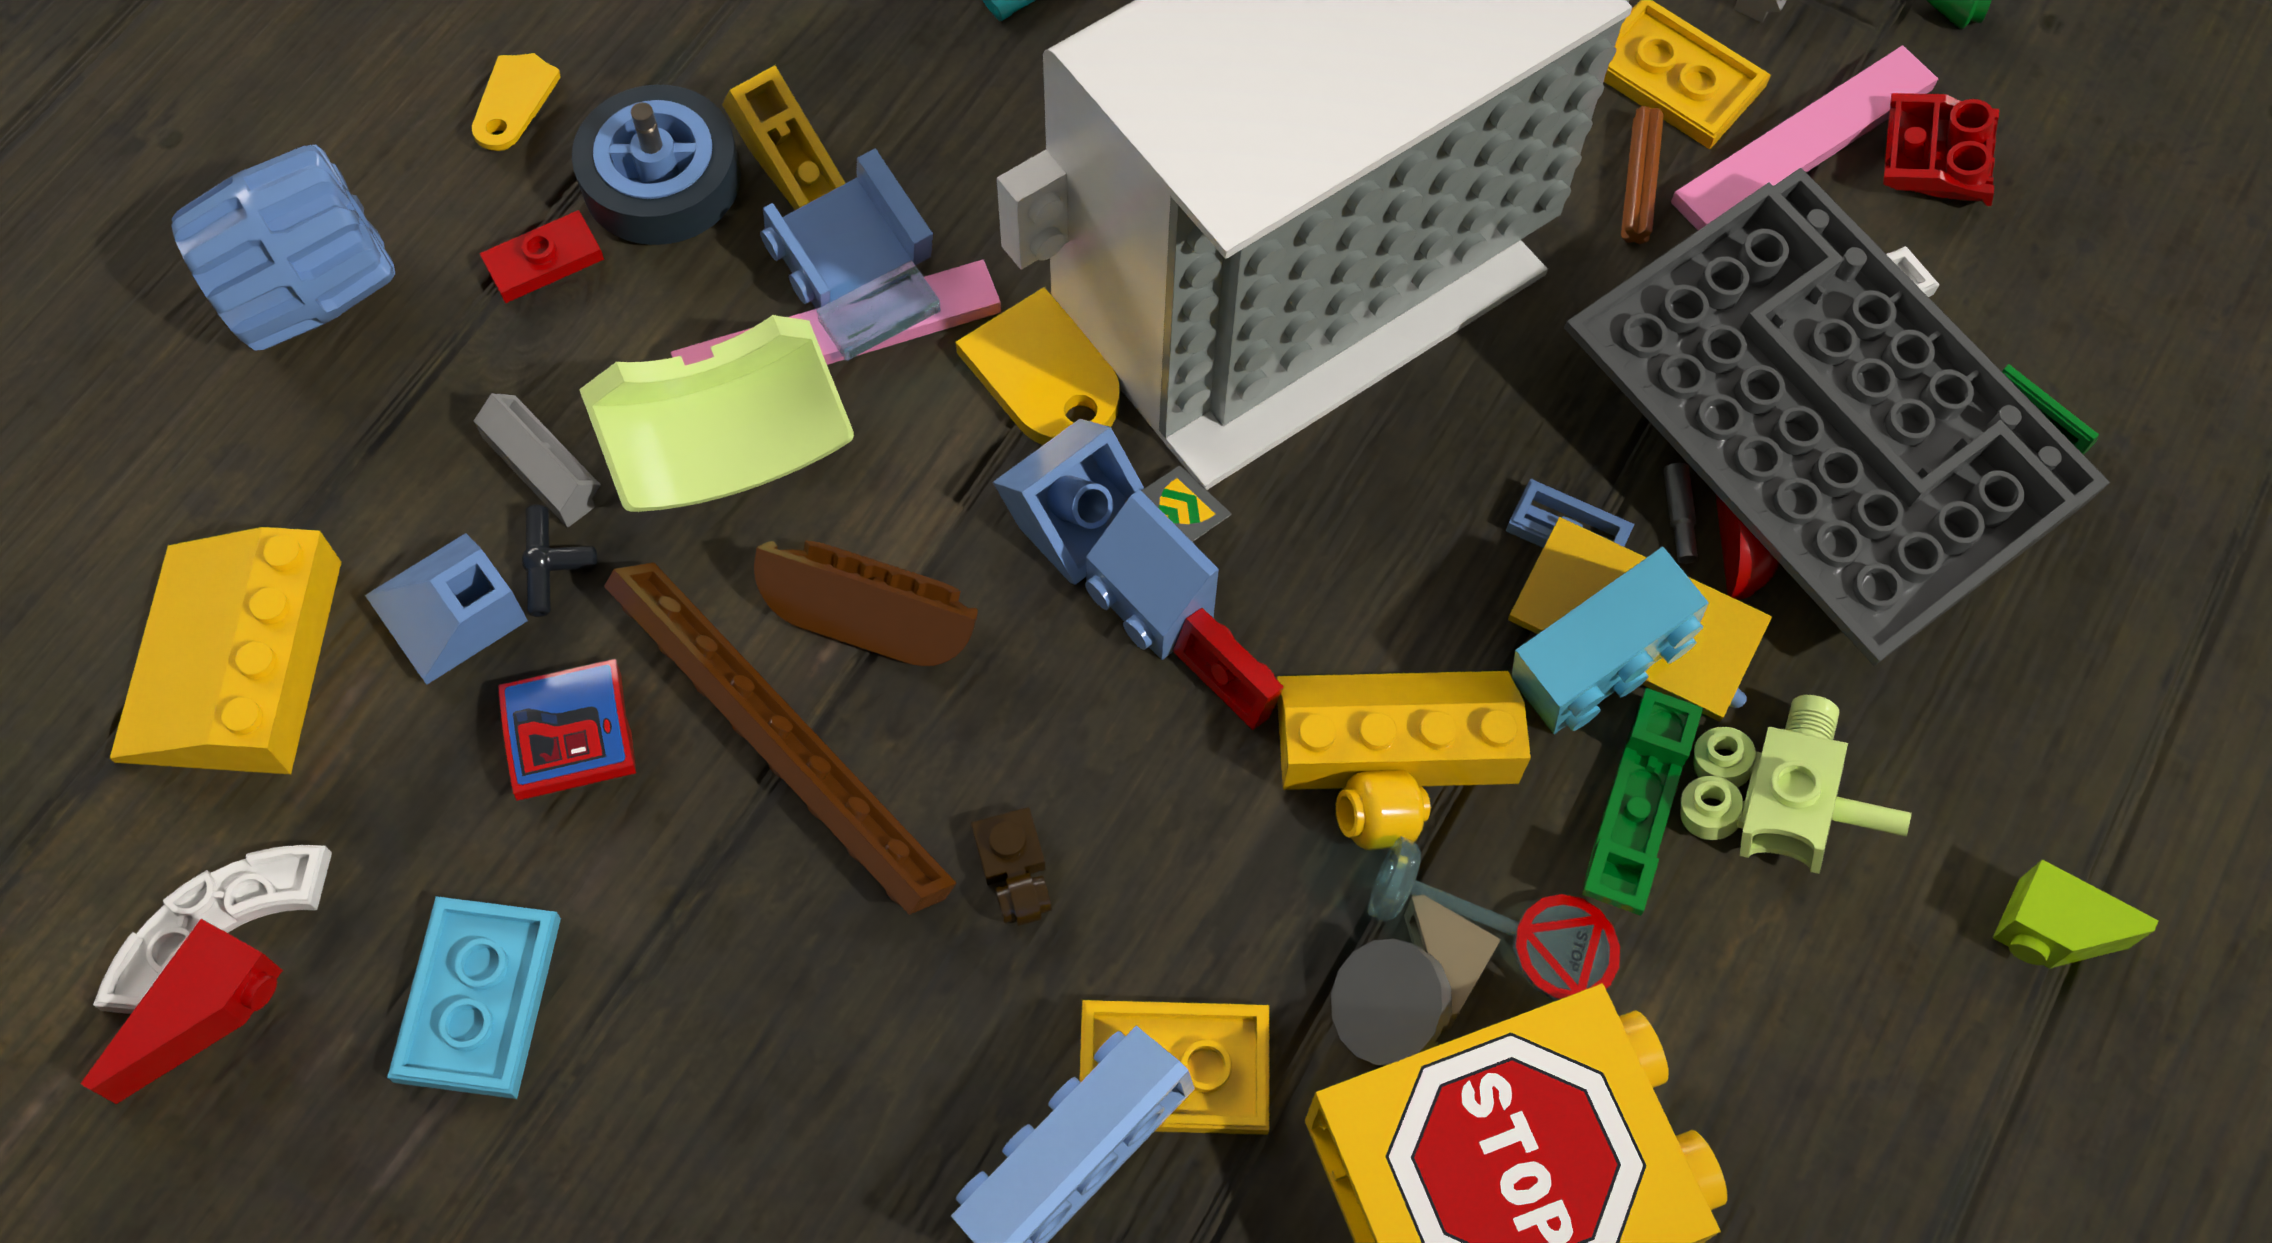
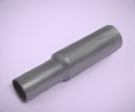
M1673 463L1664 468L1670 526L1674 528L1678 562L1688 564L1698 560L1694 531L1696 516L1689 465L1685 463Z

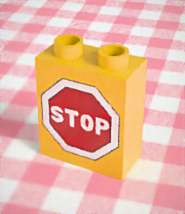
M1603 983L1317 1091L1305 1119L1306 1126L1354 1243H1705L1721 1232L1711 1210L1723 1206L1727 1202L1726 1183L1719 1163L1708 1143L1697 1131L1689 1130L1675 1136L1653 1090L1654 1087L1665 1084L1668 1081L1669 1075L1667 1060L1659 1038L1647 1018L1641 1012L1635 1010L1618 1016Z

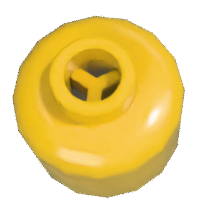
M1406 770L1365 771L1350 777L1344 790L1339 792L1336 800V816L1342 833L1346 837L1351 838L1357 846L1365 850L1405 846L1415 842L1419 837L1424 822L1430 816V800L1426 790L1422 786H1418L1415 778Z

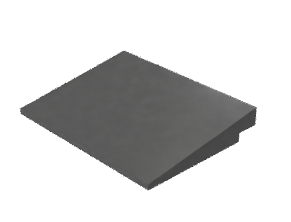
M1801 167L1774 186L1770 182L1762 186L1569 319L1564 326V329L1873 666L1889 656L2089 503L2110 483Z

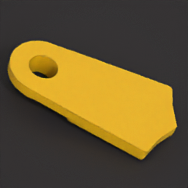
M535 53L498 56L472 124V133L478 145L494 151L506 150L514 145L561 77L559 69L546 63ZM496 131H504L503 133L498 135L492 134Z

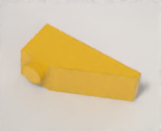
M775 65L729 90L722 106L749 151L795 210L846 184Z

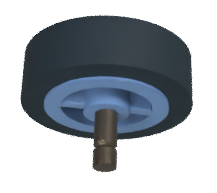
M646 85L620 92L608 98L591 111L579 127L573 142V169L589 212L603 228L627 241L647 245H662L695 237L715 225L730 209L738 194L741 168L730 124L722 111L713 102L701 94L686 88L672 85Z

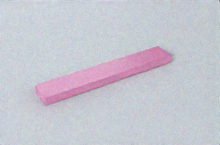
M1902 45L1675 191L1671 203L1699 231L1768 182L1774 186L1800 167L1805 172H1808L1889 119L1891 93L1927 94L1933 90L1938 78Z
M983 259L822 308L796 314L789 318L810 321L828 365L1002 312L1001 301ZM749 329L671 351L672 358L681 356L685 365L712 358L714 356L710 348L711 346L738 336Z

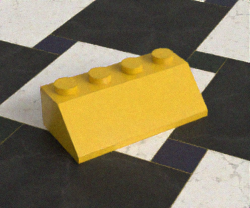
M1509 671L1277 676V680L1284 686L1277 701L1283 790L1345 788L1350 777L1355 774L1376 770H1406L1415 778L1418 786L1519 784L1531 759L1525 702Z

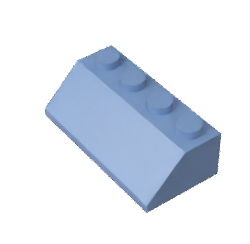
M1137 1025L1126 1036L1121 1031L1116 1032L1094 1055V1060L1098 1065L1085 1079L1080 1082L1076 1077H1073L1054 1094L1048 1103V1106L1053 1110L1036 1129L1027 1124L1009 1140L1002 1150L1007 1159L990 1176L982 1171L964 1186L956 1197L961 1206L951 1217L974 1243H1048L1194 1091L1195 1088L1189 1070Z

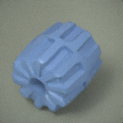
M317 145L302 146L242 170L178 210L172 217L173 223L171 227L175 242L194 279L229 329L238 339L253 350L271 348L326 324L391 282L395 275L393 261L385 250L384 242L378 231L364 216L363 205L356 195H351L340 170L335 164L330 162L326 153Z

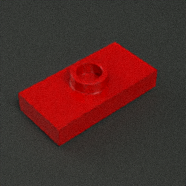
M579 210L479 253L505 303L604 260L602 251Z

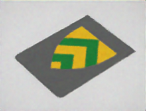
M1181 466L1176 467L1141 490L1192 542L1232 515Z

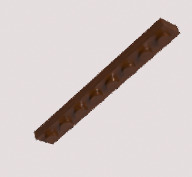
M654 562L617 568L612 571L604 587L621 604L623 611L637 621L657 643L659 650L671 658L689 677L697 691L708 698L729 720L734 731L745 738L768 762L773 773L782 778L807 804L811 814L821 820L846 846L850 856L860 862L885 888L887 895L892 901L900 905L910 915L946 899L957 884L953 878Z

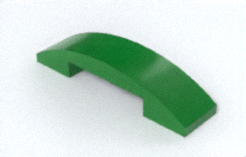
M1649 688L1645 689L1601 818L1582 895L1639 916L1643 914L1659 862L1657 854L1682 768L1690 755L1703 707Z

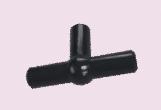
M534 504L525 510L526 550L523 552L521 562L526 570L527 612L534 617H543L551 612L550 571L594 569L597 566V550L594 546L549 548V509L544 505Z

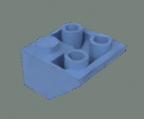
M466 533L365 595L426 685L528 621L509 586L483 550Z

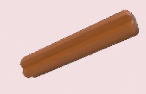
M1641 106L1636 110V116L1633 119L1621 236L1627 243L1645 244L1649 241L1653 229L1664 114L1658 107L1650 109L1647 106Z

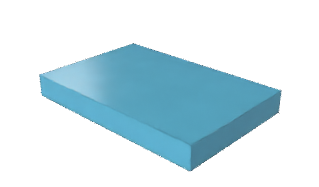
M436 896L387 1078L393 1083L517 1099L561 920L558 913Z

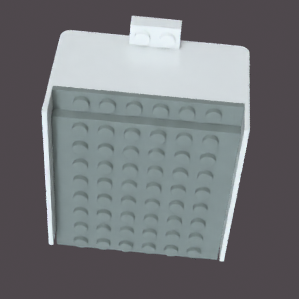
M1134 0L1044 51L1046 150L997 177L1001 246L1021 270L1037 260H1047L1050 258L1051 295L1114 369L1118 377L1119 388L1190 475L1208 490L1546 275L1547 267L1521 239L1562 213L1565 201L1571 193L1570 185L1575 169L1582 159L1580 154L1586 135L1593 125L1591 119L1597 100L1604 91L1603 82L1609 63L1616 53L1615 44L1621 25L1626 17L1630 15L1632 6L1629 4V0Z

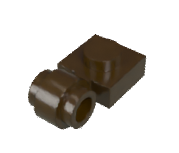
M1027 807L971 822L987 885L1006 881V885L995 888L1004 924L1016 921L1017 926L1042 920L1041 914L1052 911L1043 875L1031 878L1030 875L1046 870L1044 856L1030 808Z

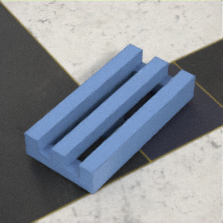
M1530 479L1508 523L1506 531L1544 548L1559 517L1531 505L1533 500L1615 536L1616 538L1613 542L1623 547L1634 524ZM1565 516L1562 517L1578 526L1583 527V525L1577 521H1574Z

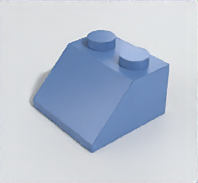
M1083 419L1074 422L993 481L994 486L1018 527L1059 572L1074 585L1086 577V556L1124 506L1125 501L1137 490L1144 489L1112 428Z
M1139 489L1129 497L1086 556L1085 586L1092 599L1101 608L1107 610L1111 607L1123 619L1126 633L1138 647L1143 650L1149 647L1163 660L1173 652L1187 617L1200 608H1203L1214 617L1219 569Z

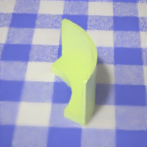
M772 315L742 334L711 346L714 357L689 365L684 364L681 356L645 362H615L579 389L620 501L627 511L642 512L678 508L737 494L800 470L837 451L853 440L854 431L809 320Z

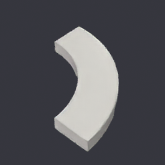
M295 845L265 849L246 854V859L231 863L210 873L206 870L186 882L163 899L165 905L144 924L137 934L132 932L128 936L109 966L93 1005L101 1011L131 1014L200 919L229 933L249 921L269 914L293 910H317L332 852L326 846Z

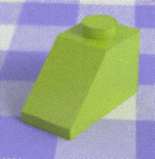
M2042 859L2019 879L1993 939L2008 946L2010 952L2018 959L2033 965H2044L2050 969L2129 949L2155 931L2158 920Z

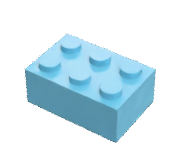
M1661 547L1517 648L1514 656L1512 679L1553 734L1566 725L1572 731H1575L1591 721L1601 711L1597 705L1610 694L1616 692L1620 698L1624 697L1645 682L1649 677L1645 671L1661 658H1664L1670 664L1692 649L1697 643L1693 637L1703 629L1701 620L1709 602L1666 549Z

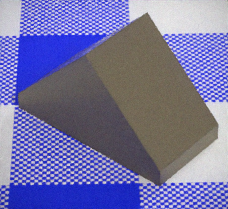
M1426 895L1411 897L1404 917L1412 944L1421 947L1442 965L1450 983L1452 1014L1448 1026L1442 1028V1031L1450 1029L1501 939Z

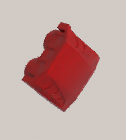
M1891 93L1883 185L1896 190L1915 191L1941 198L1981 201L1986 206H1992L1994 196V177L1992 176L1995 163L1994 151L1999 109H1993L1987 102L1979 99L1959 101L1947 94Z

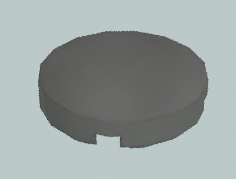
M1398 939L1373 940L1353 951L1338 970L1331 992L1332 1019L1340 1040L1356 1057L1376 1065L1386 1066L1437 1046L1439 1042H1436V1040L1440 1036L1442 1028L1448 1026L1452 1014L1451 986L1442 965L1421 947Z

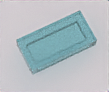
M911 260L817 309V315L820 324L847 361L935 315L941 309L939 298Z

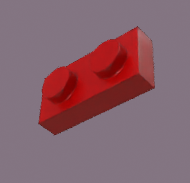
M1203 608L1187 617L1173 652L1252 730L1256 729L1269 719L1284 686L1275 678L1272 671L1265 664L1258 662L1235 640L1233 634L1225 625L1218 623Z

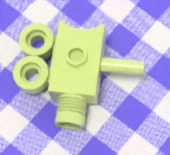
M1802 695L1793 699L1785 730L1768 727L1762 753L1756 752L1751 739L1745 733L1735 728L1716 727L1704 732L1698 738L1694 748L1693 765L1695 773L1699 778L1690 782L1684 789L1680 809L1681 820L1684 826L1697 837L1707 840H1718L1728 837L1738 827L1743 828L1740 856L1749 858L1752 854L1762 852L1781 854L1803 862L1809 867L1810 872L1820 874L1832 820L1907 837L1912 813L1837 797L1848 743L1833 740L1839 717V708L1832 701L1816 695ZM1727 749L1733 751L1734 754L1723 756L1718 754L1716 750ZM1750 779L1746 798L1743 801L1737 787L1742 786ZM1713 798L1720 800L1722 803L1718 806H1709L1702 800Z

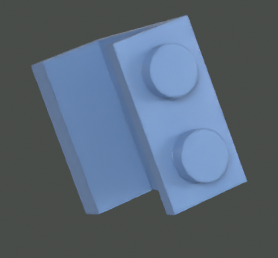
M876 148L857 158V178L782 217L773 203L763 208L765 230L761 231L760 235L766 249L774 260L777 261L783 258L792 272L789 275V280L795 293L804 304L811 301L816 309L860 296L931 257L933 233Z

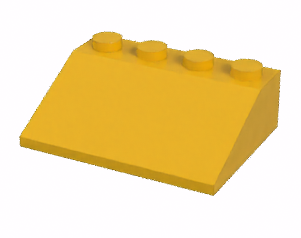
M259 527L168 545L110 759L114 763L291 775L341 566V560L321 531Z

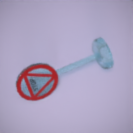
M1400 836L1394 845L1391 846L1372 890L1368 907L1369 916L1380 921L1392 920L1401 912L1409 895L1418 896L1424 894L1457 914L1514 936L1513 950L1520 971L1534 989L1552 1000L1563 999L1602 983L1606 989L1611 985L1619 969L1620 944L1613 925L1599 908L1588 901L1565 894L1544 897L1525 910L1519 922L1417 881L1416 877L1421 861V852L1418 845L1414 841Z

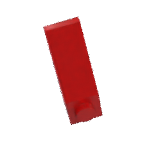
M200 919L80 1084L112 1103L118 1104L246 1024L254 1011L260 1010L269 1002L276 990L277 978L283 970L259 950L209 922Z

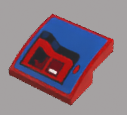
M616 659L499 685L505 749L516 801L636 773L632 732L626 717L622 677Z

